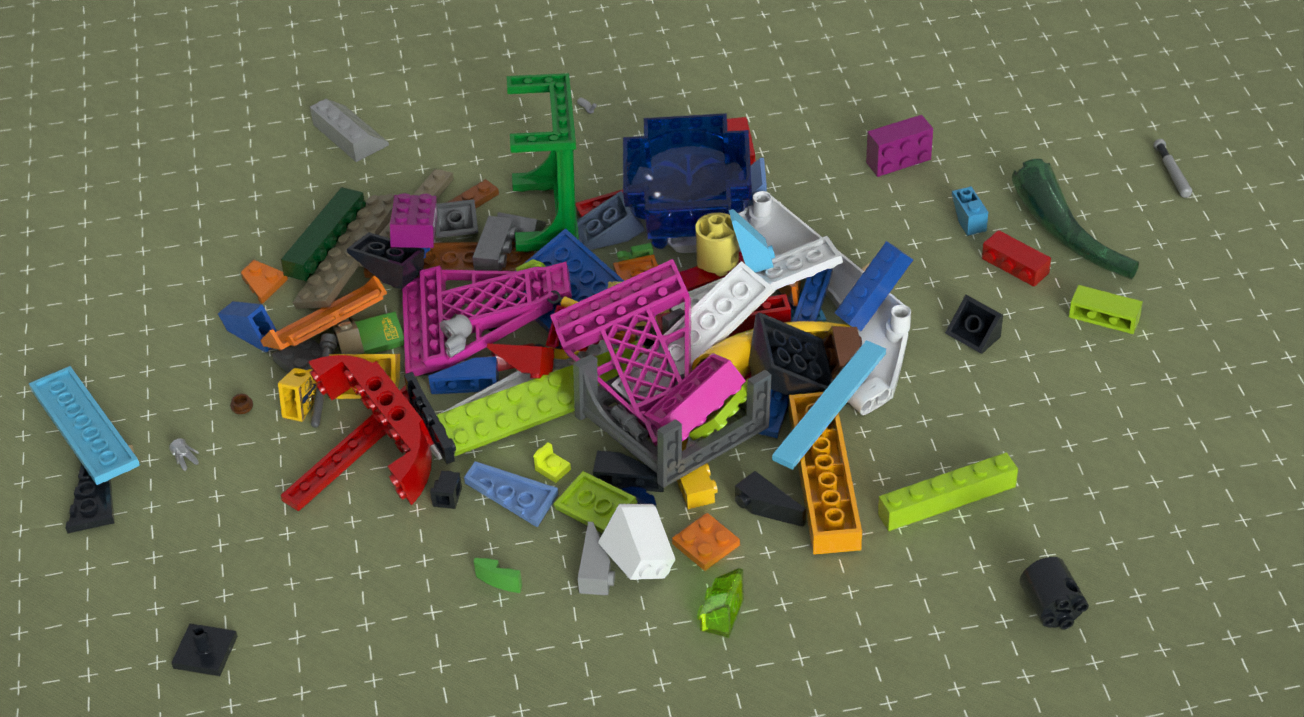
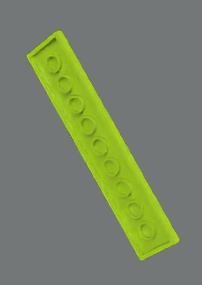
M638 341L632 342L630 344L637 346ZM625 348L621 357L630 360L634 350ZM609 351L595 356L597 358V367L610 362L612 359ZM640 352L639 355H638V357H637V360H638L644 353H641V352ZM620 362L621 367L625 372L627 364ZM573 365L551 372L549 375H543L540 379L529 380L437 414V418L443 424L448 438H452L456 446L454 455L463 454L574 412ZM612 369L599 375V377L604 382H607L619 374L617 369Z

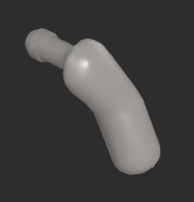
M582 97L577 100V103L584 107L588 113H594V109L597 107L595 103L591 105L589 101Z

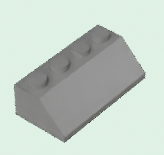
M324 99L310 106L313 125L355 162L389 145L387 140L345 105Z

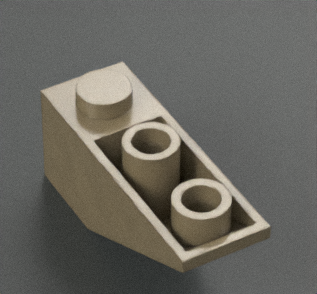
M352 316L332 326L333 333L338 339L337 345L341 354L364 353L359 330Z

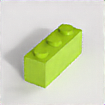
M1078 285L1071 301L1069 318L1134 334L1141 316L1143 301Z

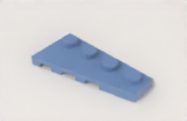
M476 461L464 477L465 484L536 527L539 526L558 496V488Z

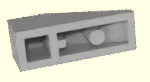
M588 522L578 573L579 593L608 595L610 586H614L615 571H611L610 559L606 551L598 543L600 537L593 522Z

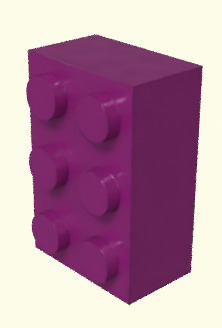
M918 115L867 131L866 163L875 175L879 177L931 160L933 127L923 115Z
M407 193L394 195L390 220L391 247L434 248L437 196H431L430 194L409 195Z

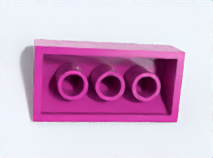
M712 353L648 410L644 416L657 429L675 419L682 424V441H684L692 429L702 425L712 411L721 408L724 401L730 395L736 394L746 380L729 359Z

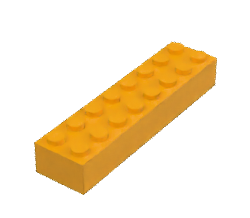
M824 392L789 395V418L792 430ZM838 413L798 462L813 555L859 551L862 548V528Z

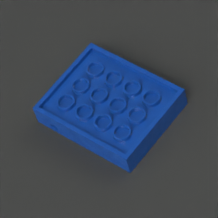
M566 228L526 261L535 259L544 263L546 267L566 262L569 268L571 299L578 302L608 289V282L624 281ZM517 298L515 302L518 303L521 298ZM560 303L553 305L551 311L535 319L548 333L552 324L550 315L555 313L557 305L561 306Z

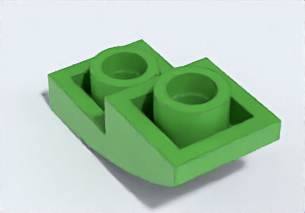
M474 558L476 577L481 581L502 590L516 593L521 592L522 580L520 570L499 568L498 560Z

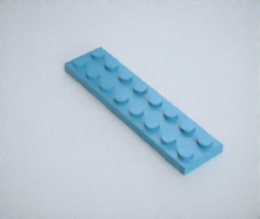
M71 366L29 383L31 391L96 485L140 466L138 458Z

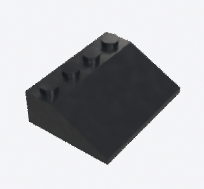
M760 312L756 314L749 358L751 377L764 370L768 371L771 374V389L787 396L824 392L833 382V377L823 339Z

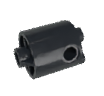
M1047 557L1037 560L1027 567L1020 576L1019 583L1045 627H1060L1062 630L1068 629L1073 626L1074 620L1089 608V604L1063 559Z

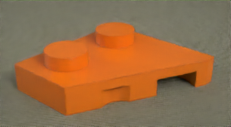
M253 260L241 271L242 279L249 285L250 290L257 295L258 301L262 304L288 280V277L284 276L282 271L256 260Z

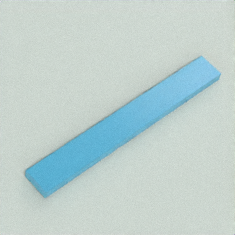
M866 340L773 453L772 461L793 470L886 355V348Z

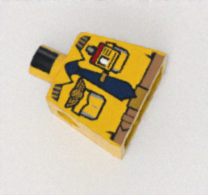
M293 368L279 381L278 388L282 418L301 422L305 419L314 404L317 389L316 382L309 373L312 369Z

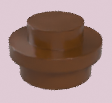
M237 394L232 398L230 407L236 414H245L253 408V401L246 394Z

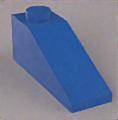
M497 357L472 358L429 375L431 394L480 392L497 383L499 380Z

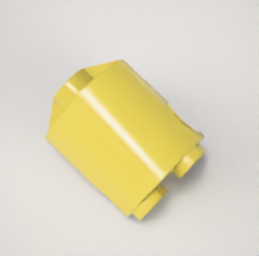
M710 213L698 219L695 225L697 266L707 272L715 273L717 276H724L728 271L736 267L739 262V243L731 217L725 213Z

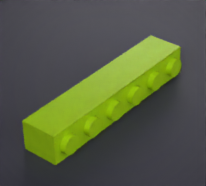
M1006 452L880 495L878 516L887 530L891 531L1016 487L1018 467Z

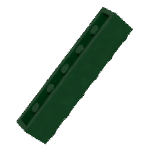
M344 187L339 189L281 258L284 276L307 281L319 264L325 260L328 252L335 248L338 238L346 233L348 225L356 220L358 211L366 206L363 192Z

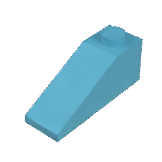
M734 209L729 210L745 264L755 273L773 268L772 259L776 257L772 245L768 246L766 239Z

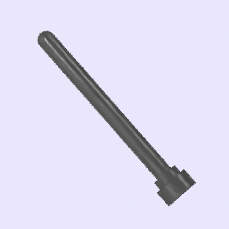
M323 334L321 336L319 346L323 351L322 357L329 356L337 348L338 339L335 335ZM318 388L316 389L311 426L314 428L320 425L325 396L321 394Z

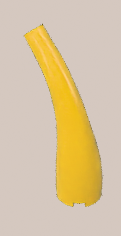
M822 321L784 322L824 339L832 326L851 327L849 324ZM754 329L726 338L704 351L694 360L692 371L714 353L729 359L743 378H745L751 372L749 358Z

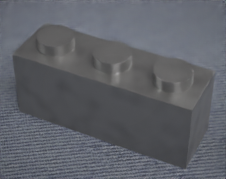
M488 216L473 255L474 270L501 271L502 267L505 268L507 254L511 253L512 240H515V232H517V228L514 227L513 218Z

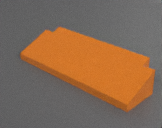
M373 276L364 286L334 301L330 307L320 308L277 332L272 329L260 341L264 347L279 350L290 345L296 346L383 300V296L388 293L381 281L376 276Z

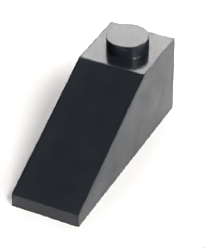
M597 451L593 468L594 477L618 489L664 492V488L657 483V473L647 465L621 452Z
M752 472L735 485V501L737 505L745 508L751 514L801 527L806 524V508L758 472Z

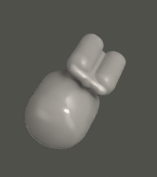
M462 314L455 315L451 320L440 322L441 331L448 338L445 343L446 353L451 358L465 349V338L471 334L472 324Z

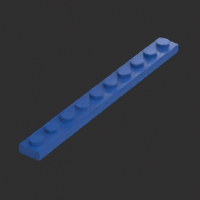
M833 268L818 272L812 277H807L792 322L817 321L832 277ZM771 389L769 428L758 434L778 438L789 406V396Z

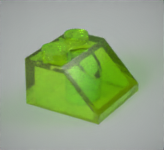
M737 568L716 577L712 587L707 588L705 593L706 602L704 606L701 605L697 614V620H700V631L727 638L730 637L744 601L743 569Z

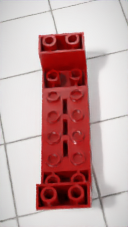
M333 355L310 360L308 363L312 371L309 373L317 383L316 386L322 395L327 394L331 400H334L352 388L356 395L359 394L362 397L360 399L365 407L373 411L372 415L378 424L382 423L388 437L396 441L395 445L402 454L405 453V455L388 465L392 474L389 476V479L401 500L406 498L411 505L414 504L428 482L432 465L430 446L434 443L423 419L377 361L372 363L363 358L350 355Z

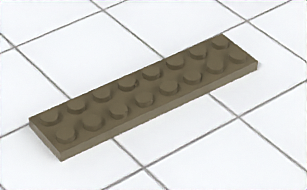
M399 194L373 195L367 199L366 206L358 211L356 220L348 225L346 233L338 238L335 248L328 252L325 260L319 264L318 269L298 293V296L293 301L296 309L330 307L359 266L358 261L347 253V248L368 232L377 235L382 232L391 220L394 195Z

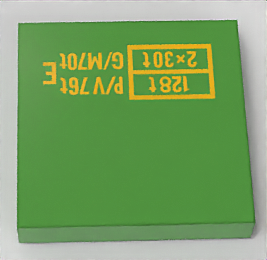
M396 312L355 322L362 341L363 354H375L404 346V334Z

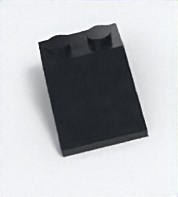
M368 232L347 248L349 255L380 281L394 288L403 289L419 276L420 271L424 268V249L391 247L390 238Z

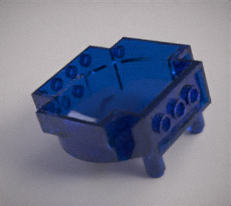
M727 113L644 118V136L623 137L625 207H630L635 217L646 220L647 237L651 239V243L655 248H664L668 243V238L695 237V225L698 219L710 213L730 215L729 210L732 209L740 213L745 210L749 200H752L749 130L728 131Z

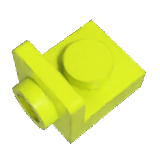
M549 442L542 448H539L533 456L535 471L555 483L571 470V463L554 454L552 444Z

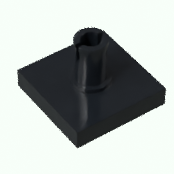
M190 623L171 662L173 669L220 676L238 637L236 631Z

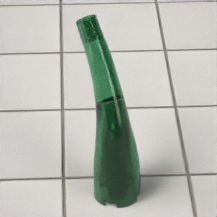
M1031 159L1022 163L1024 167L1018 172L1014 170L1012 182L1017 194L1027 210L1052 236L1089 262L1113 273L1133 279L1138 270L1139 261L1101 244L1078 224L1066 202L1050 163H1045L1043 159Z

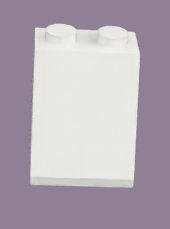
M619 504L598 542L630 580L665 579L676 560L658 511L653 504Z

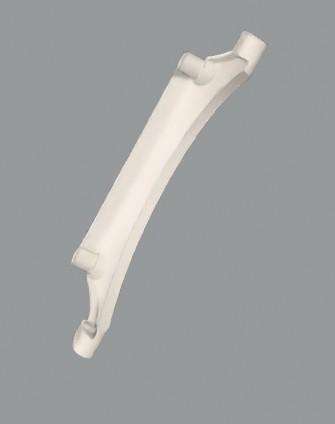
M766 191L756 192L753 195V205L736 211L766 239L768 246L772 245L775 257L823 238ZM680 213L659 226L657 230L658 236L676 252H696V234L677 233L684 231L688 227V213ZM692 216V223L695 229L698 219L703 216ZM840 251L838 252L841 254L843 263L833 268L832 277L826 292V296L837 308L864 273L862 269ZM891 293L888 294L862 331L858 330V334L862 338V345L867 340L886 348V355L848 400V403L861 415L872 412L893 398L904 359L911 323V309Z

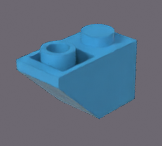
M972 186L952 191L958 221L966 235L969 236L987 231L988 211Z

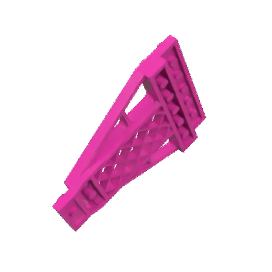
M673 259L550 315L564 351L574 362L580 360L574 352L600 340L605 341L612 359L610 362L597 367L598 384L629 413L638 418V421L647 428L655 446H657V428L644 414L670 392L677 381L680 383L683 380L668 348L671 342L685 337V377L691 373V297ZM685 302V327L669 335H662L655 319L656 315ZM641 321L647 322L643 331L634 329L637 323ZM652 325L655 329L657 336L649 334ZM620 331L626 332L622 341L614 339L615 333ZM631 334L641 336L637 346L628 343ZM646 338L655 341L651 350L642 347ZM660 343L665 354L657 352ZM612 344L620 346L617 353H615ZM625 348L634 350L630 360L621 357ZM640 352L649 355L645 364L636 362ZM654 357L663 359L660 369L650 366ZM620 362L627 364L625 372L623 371ZM668 362L674 373L665 371ZM633 366L642 369L639 378L629 376ZM612 369H617L631 403L628 404L599 375ZM648 371L657 374L653 383L644 381ZM662 376L672 378L668 388L659 385ZM628 381L636 383L633 391L631 390ZM641 385L651 388L647 397L637 395ZM656 390L661 391V393L654 396Z
M563 262L548 267H532L521 271L442 270L440 266L421 270L420 277L414 279L402 289L405 373L413 372L416 377L456 365L487 347V343L493 344L551 311L553 305L548 302V299L551 301L558 299L556 294L551 293L553 290L559 292L562 298L565 296L572 298L567 263ZM448 280L472 281V284L446 290V281ZM506 293L510 294L506 299L502 298ZM486 298L489 299L485 305L481 304ZM517 298H521L517 304L513 303ZM497 303L501 304L496 310L493 309ZM465 304L468 305L464 310H461ZM476 308L479 309L475 315L471 314ZM455 314H462L470 320L472 324L471 334L476 333V341L465 346L463 351L450 358L446 353L447 348L445 346L448 338L441 331L440 322L451 320ZM500 326L499 328L493 330L492 332L482 337V332L484 330Z

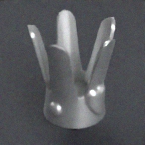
M176 439L170 444V452L175 456L177 464L180 463L184 471L187 470V466L183 456L187 457L195 465L199 463L191 451L197 454L199 452L189 447L184 439Z

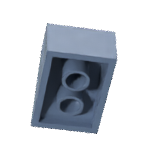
M622 191L577 220L579 241L589 250L627 242L645 230L634 205Z

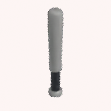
M1163 139L1156 140L1153 144L1154 149L1159 151L1162 156V161L1179 194L1184 198L1189 197L1192 194V188L1176 164L1173 156L1166 149V142Z

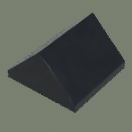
M965 294L945 333L983 354L1001 337L1003 314Z

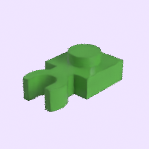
M651 243L631 247V252L619 251L616 253L618 257L617 262L653 255V246Z

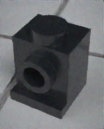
M441 471L439 480H435L434 488L430 490L433 507L456 509L462 490L460 473Z

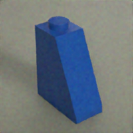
M232 301L217 313L228 332L263 352H268L272 349L264 347L260 341L270 330L274 329L277 332L263 304Z

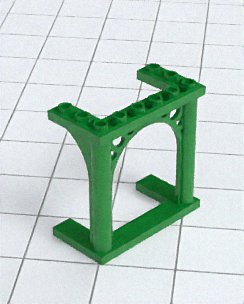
M569 73L506 76L507 94L550 93L553 132L510 134L511 153L550 151L545 161L537 168L526 173H512L513 191H546L553 189L555 217L543 231L515 232L516 252L538 251L565 228L579 240L574 176L576 138Z

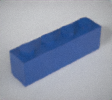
M886 241L837 308L835 314L850 326L857 327L858 330L862 331L913 259Z

